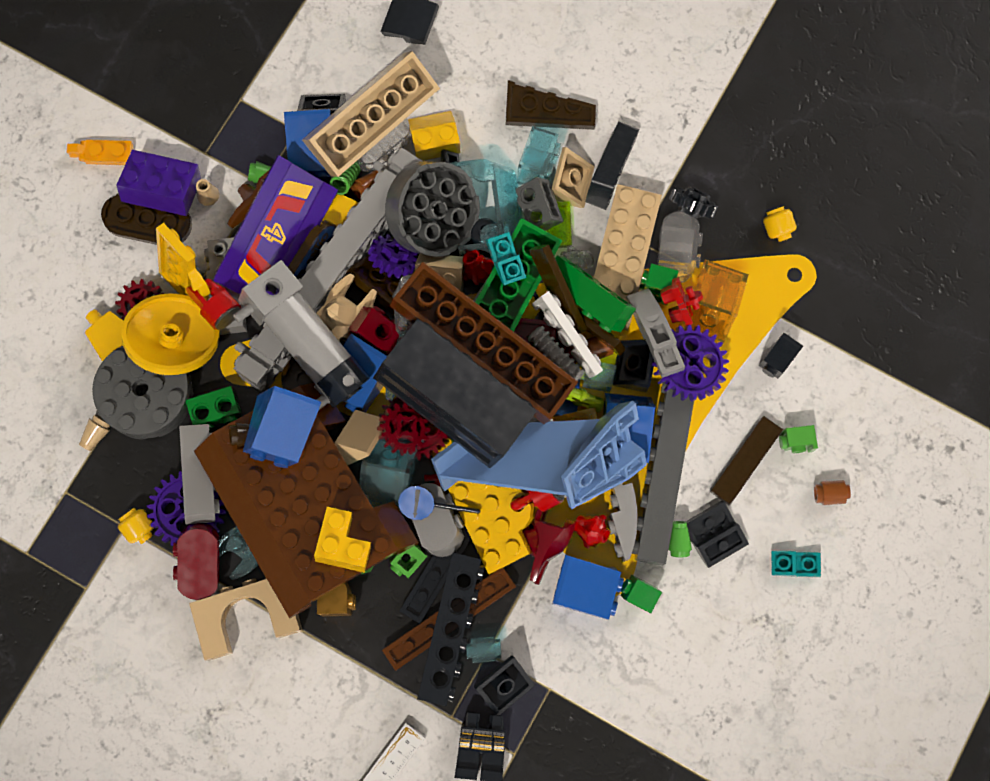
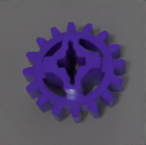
M387 234L385 238L380 235L377 240H373L368 250L370 255L368 260L374 262L373 268H380L379 273L386 272L388 277L394 274L399 279L401 274L406 278L409 273H413L418 253L405 249L395 238L392 239Z

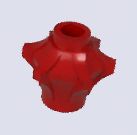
M477 250L468 251L463 256L465 266L463 278L465 282L471 280L475 285L485 283L494 266L492 258L485 257Z
M579 515L576 518L574 533H577L582 539L585 548L596 547L598 543H605L608 540L610 530L606 527L607 517L605 515H595L593 517Z

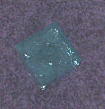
M532 126L518 165L517 184L524 185L536 177L547 179L551 182L552 170L554 165L557 164L560 155L561 143H558L559 134Z

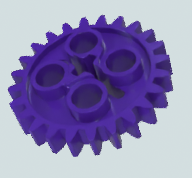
M680 325L676 328V332L671 329L677 341L676 346L685 369L661 378L658 384L665 382L667 385L664 391L672 389V397L680 393L682 401L688 395L691 402L695 401L697 396L700 401L705 399L706 395L710 397L714 394L713 390L717 391L721 388L719 383L726 381L722 375L729 372L727 368L723 367V365L729 363V360L722 357L727 351H720L719 349L723 342L715 343L717 335L709 337V329L701 333L699 325L694 330H692L691 325L686 326L685 329ZM685 342H689L693 346V351H689L686 348ZM703 358L709 360L710 368L703 364ZM654 361V362L652 363V366L657 367V365H656V363H655V361ZM657 370L654 373V375H660L659 370ZM688 374L694 376L696 384L689 382Z
M179 471L177 479L170 474L169 483L162 479L161 482L164 487L162 489L154 488L158 495L150 496L149 498L155 502L154 504L147 505V508L153 510V513L147 515V517L155 519L151 523V527L158 528L155 535L159 537L164 534L162 541L167 543L171 539V546H173L174 542H177L181 533L180 525L185 521L182 471ZM213 491L214 499H219L218 493ZM219 500L220 513H215V522L206 523L214 527L217 532H220L216 527L217 523L224 524V521L219 518L220 515L227 514L225 510L220 508L224 506L222 500ZM170 503H174V512L171 514H166V506ZM177 518L173 524H170L172 519Z

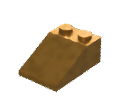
M347 582L317 599V614L320 616H352V610H356V595L352 594Z

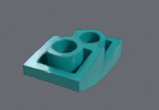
M510 232L485 239L503 285L526 278L520 256L516 254Z
M771 551L772 576L821 577V553Z

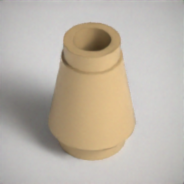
M200 179L196 183L197 199L201 204L209 206L218 201L220 194L217 187L206 179Z
M94 414L87 422L79 445L86 450L92 451L110 431V425L101 416Z

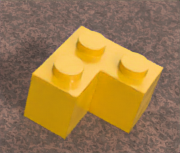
M331 507L326 508L314 558L315 562L365 573L371 542L348 537L352 522V512Z

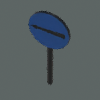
M412 485L405 488L398 500L401 512L407 518L413 520H422L428 517L434 507L480 513V509L436 503L432 493L420 485Z

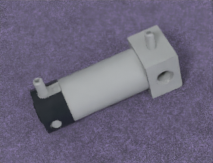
M280 260L242 288L238 300L244 307L236 312L233 317L237 322H241L251 315L259 326L265 322L315 383L314 387L321 394L317 399L321 401L319 410L327 403L335 408L342 401L346 402L363 388L362 385L370 377L302 297L300 291L303 286L283 261ZM266 291H270L274 295H269Z

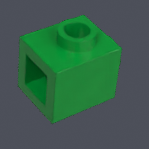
M631 574L630 578L624 581L620 596L625 601L651 614L662 591Z

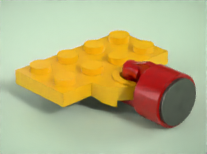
M164 223L156 228L159 273L178 294L189 296L195 306L198 305L201 309L200 315L214 330H221L230 325L235 320L233 315L241 309V305L224 287L216 284L209 278L205 280L196 270V255L190 246H185L180 241V237L174 229H169Z
M458 481L448 489L456 506L480 509L479 514L459 511L488 574L531 554L532 551L522 530L529 526L535 517L533 516L534 507L537 506L539 510L545 512L561 504L565 498V495Z

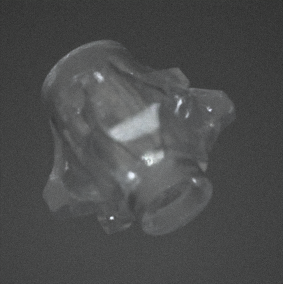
M568 246L567 251H563L560 256L569 259L584 271L592 268L594 265L593 255L588 250H577L574 246Z

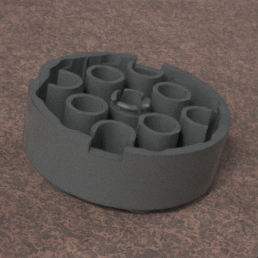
M434 161L417 162L403 169L393 180L385 203L387 225L395 240L411 252L434 257L447 256L456 249L462 248L470 240L472 227L479 220L480 214L479 196H476L472 185L473 181L468 174L453 164Z
M122 346L110 353L100 364L93 381V400L102 419L120 433L135 439L161 437L176 429L188 415L189 411L186 400L193 398L194 395L192 378L189 372L179 375H161L149 372L136 365L128 357ZM148 387L147 393L140 396V389Z

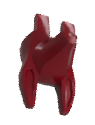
M537 509L534 518V526L526 527L522 530L532 551L531 555L535 557L530 581L537 585L540 584L550 560L561 554L568 546L576 522L567 519L563 527L545 522L548 510L542 512Z

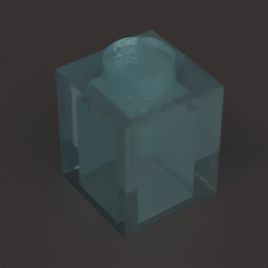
M601 362L603 371L591 378L584 372V375L580 378V380H584L582 387L610 393L616 365Z

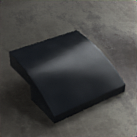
M392 0L382 25L381 33L384 36L403 38L406 43L425 45L439 5L429 0Z
M724 501L716 503L686 521L690 541L708 568L749 545L742 529L734 521Z

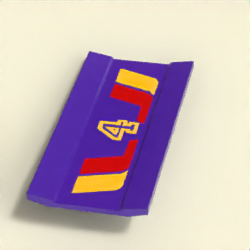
M277 155L212 280L241 294L242 288L280 260L288 267L309 232L316 225L320 226L338 189ZM266 291L269 295H274L272 292Z

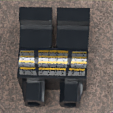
M467 712L464 725L461 726L454 778L477 780L479 754H482L480 781H503L506 729H503V716L490 714L489 728L479 727L480 713Z

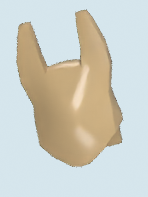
M351 273L335 284L329 292L325 304L316 312L339 342H346L349 335L353 334L348 328L363 306L373 307L377 291L372 289L358 305L347 299L345 294L355 278Z

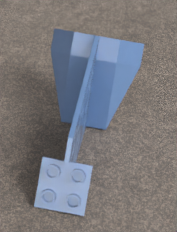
M634 401L618 404L600 419L552 421L546 424L541 422L528 423L505 456L492 468L487 467L455 441L431 459L444 491L456 482L464 481L566 495L568 506L571 509L629 480L647 465L645 451L630 438L629 427L639 420L637 406Z

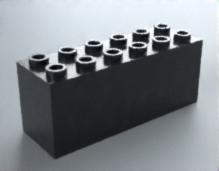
M419 319L415 321L382 362L373 379L489 468H492L505 456L537 412L532 408L529 401L519 398L508 385L497 381L489 370L479 367L473 362L471 356L464 352L461 353L449 339L441 337L434 332L430 324L421 322Z

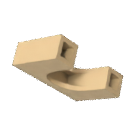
M256 579L242 582V587L233 589V586L220 589L217 595L189 603L203 657L206 661L233 653L226 630V617L231 607L240 600L255 598L266 606L276 638H282L303 631L299 616L297 614L289 619L267 579L258 582Z

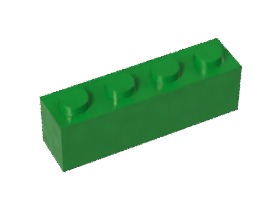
M557 255L555 260L576 305L583 309L581 313L592 320L596 318L600 321L599 326L607 332L611 333L612 330L621 332L636 308L572 261Z

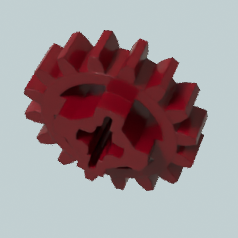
M141 279L139 284L132 280L130 288L124 285L125 292H118L117 294L121 298L120 301H115V304L120 307L116 311L117 314L122 316L121 319L124 321L128 313V304H130L132 309L142 300L152 297L153 294H164L161 293V287L159 285L155 287L154 282L151 280L148 284H146L144 279Z
M405 402L401 405V408L397 403L392 406V410L387 408L384 411L385 415L379 418V421L383 424H380L377 430L383 433L378 438L386 440L384 448L390 445L392 447L391 453L400 450V455L403 456L408 450V453L412 455L416 452V449L420 450L423 447L422 443L429 439L424 435L430 432V428L425 427L428 420L422 419L421 415L414 409H409ZM407 424H409L405 432L398 434V432L401 430L403 426L405 427Z

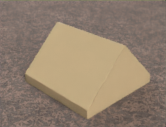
M562 147L551 190H553L558 203L584 208L595 167L567 147Z
M358 410L353 412L335 441V445L347 465L371 454L379 440L378 437L383 433L377 430V427L383 424L379 421L380 417Z

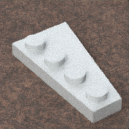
M548 291L531 304L535 310L540 308L545 316L543 320L549 327L552 326L558 330V339L561 343L573 349L571 355L580 367L585 370L589 378L603 371L600 359L596 354L590 352L587 347V340L582 334L577 333L573 327L575 324L568 314L565 315L560 308L561 303L554 294L551 295Z

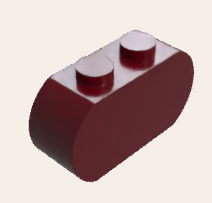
M206 523L188 525L180 533L177 542L173 543V557H177V566L173 567V580H177V589L183 596L192 600H201L210 597L218 588L219 533L214 527Z

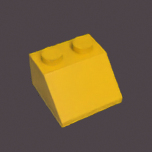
M451 111L408 119L415 156L420 160L425 161L439 158L443 149L457 154L461 153L457 127Z

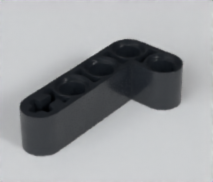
M618 121L590 183L585 200L586 203L607 210L615 186L640 129Z

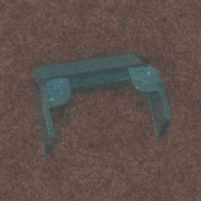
M486 159L450 163L461 168L470 178H474L478 182H492L497 223L488 224L483 227L480 233L481 243L458 246L459 256H464L469 251L477 250L485 257L491 258L485 239L505 232H510L512 236L522 218V211L517 202L518 196L515 190L518 188L516 173L510 167Z

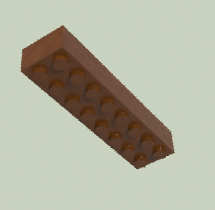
M424 262L420 264L390 304L391 308L412 324L417 319L430 324L434 332L441 337L449 339L461 353L464 352L471 356L474 363L481 368L489 370L497 381L508 385L519 398L529 401L532 408L537 411L533 417L542 424H546L552 419L578 383L577 380Z

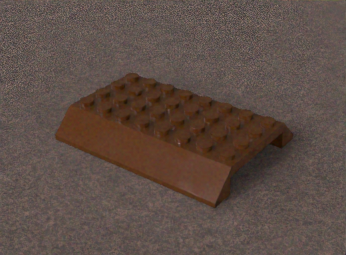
M315 383L300 385L290 390L315 400L321 396L314 387ZM327 403L318 411L298 463L288 466V468L277 467L273 464L274 461L267 459L264 461L252 459L250 454L243 452L244 446L238 448L237 445L231 446L229 426L235 425V423L250 424L253 411L216 430L194 450L289 619L311 607L313 601L363 573L315 562L314 554L327 507L352 512V522L348 537L371 542L365 571L395 553L398 556L419 543L394 501L372 507L328 434L330 430L345 423V419L337 406L333 408Z

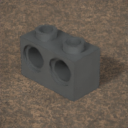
M536 177L515 189L518 196L517 202L524 213V220L547 231L564 221L553 190H551L550 181Z

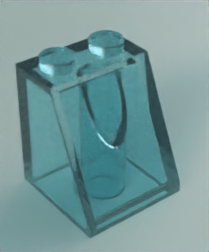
M379 439L371 454L363 458L359 485L373 508L394 501L401 512L398 500L402 491L412 484L417 449L412 455L407 450L406 454L401 456L400 450L391 453L392 447L389 445L384 448L386 440Z

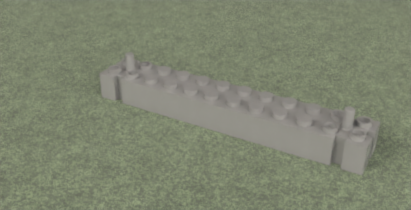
M401 147L397 153L394 152L388 160L389 167L378 160L374 162L373 168L378 171L374 184L371 188L364 190L361 195V201L357 206L354 205L349 210L346 221L336 227L330 242L323 244L319 251L320 255L315 261L312 260L308 264L302 279H297L303 286L300 294L315 312L325 304L329 292L336 283L345 277L347 270L369 255L368 250L373 240H377L380 235L383 237L389 228L385 215L388 190L395 177L403 169L411 164L422 161ZM265 322L259 335L256 334L249 343L251 348L240 341L234 347L241 354L234 363L236 366L233 369L242 380L261 393L271 387L275 377L279 372L283 371L292 357Z

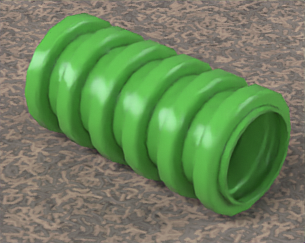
M355 162L339 177L333 176L330 185L338 189L336 194L344 195L349 191L360 174L359 164Z

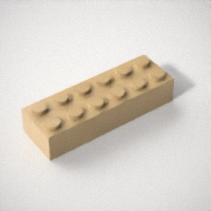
M405 52L303 138L302 141L330 176L339 177L440 88L414 52Z
M617 184L594 278L627 301L626 296L639 291L662 195ZM632 316L623 328V330L628 331ZM596 318L593 319L598 324L600 323Z

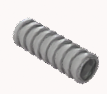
M543 326L535 329L529 335L528 342H533L534 348L537 347L540 353L542 352L545 357L578 381L584 375L585 370L580 369L578 363H574V358H569L570 354L565 353L563 347H559V342H554L555 338L550 337V333L548 331L545 332Z

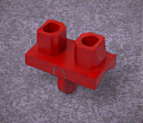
M677 277L672 279V285L661 289V297L664 304L674 301L678 304V306L668 309L671 322L684 321L686 326L693 324L691 318L693 311L690 305H692L693 310L699 309L698 302L703 299L701 291H693L692 286L685 289L687 292L685 294L681 281Z

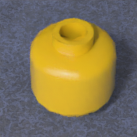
M784 206L766 212L767 216L763 219V223L768 237L771 239L778 238L779 242L791 238V233L797 228L792 211L784 209Z
M133 508L118 519L120 521L118 530L131 544L137 541L143 544L153 536L150 532L154 529V527H151L153 521L147 517V513L143 509L136 510Z

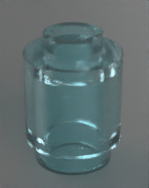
M494 637L471 638V644H466L467 659L472 658V663L494 662L496 659H500V639H494Z

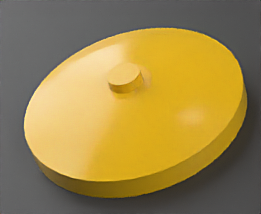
M169 293L155 295L136 304L127 313L122 324L121 333L124 350L136 365L156 374L179 375L194 371L211 359L218 347L219 330H214L200 315L201 309L198 305L195 306L189 296Z

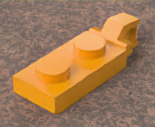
M82 140L80 144H67L66 152L70 157L79 158L81 162L86 164L125 165L133 149V143L131 141Z

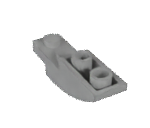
M649 288L626 296L628 303L636 308L633 315L643 339L647 341L661 377L683 371L685 365L677 349V341L662 309Z
M632 483L617 485L611 489L612 495H609L612 508H617L618 512L611 513L607 525L610 534H615L617 541L614 544L615 552L618 558H622L623 562L628 561L631 557L637 533V504Z

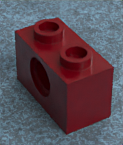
M363 306L348 330L365 343L388 356L406 334L401 330L403 326L393 319L388 320L384 317L385 312L376 306ZM378 325H381L382 332L378 336L376 333V329Z

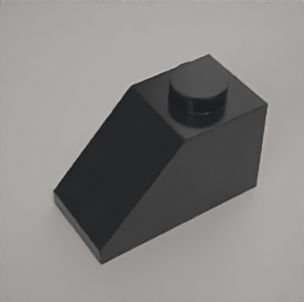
M783 333L773 344L759 366L763 368L762 371L766 375L778 379L803 348V345L786 333Z

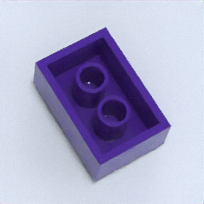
M132 149L116 186L121 202L187 216L197 193L196 183L201 179L198 164Z

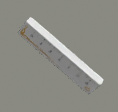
M405 723L363 781H394L425 737Z

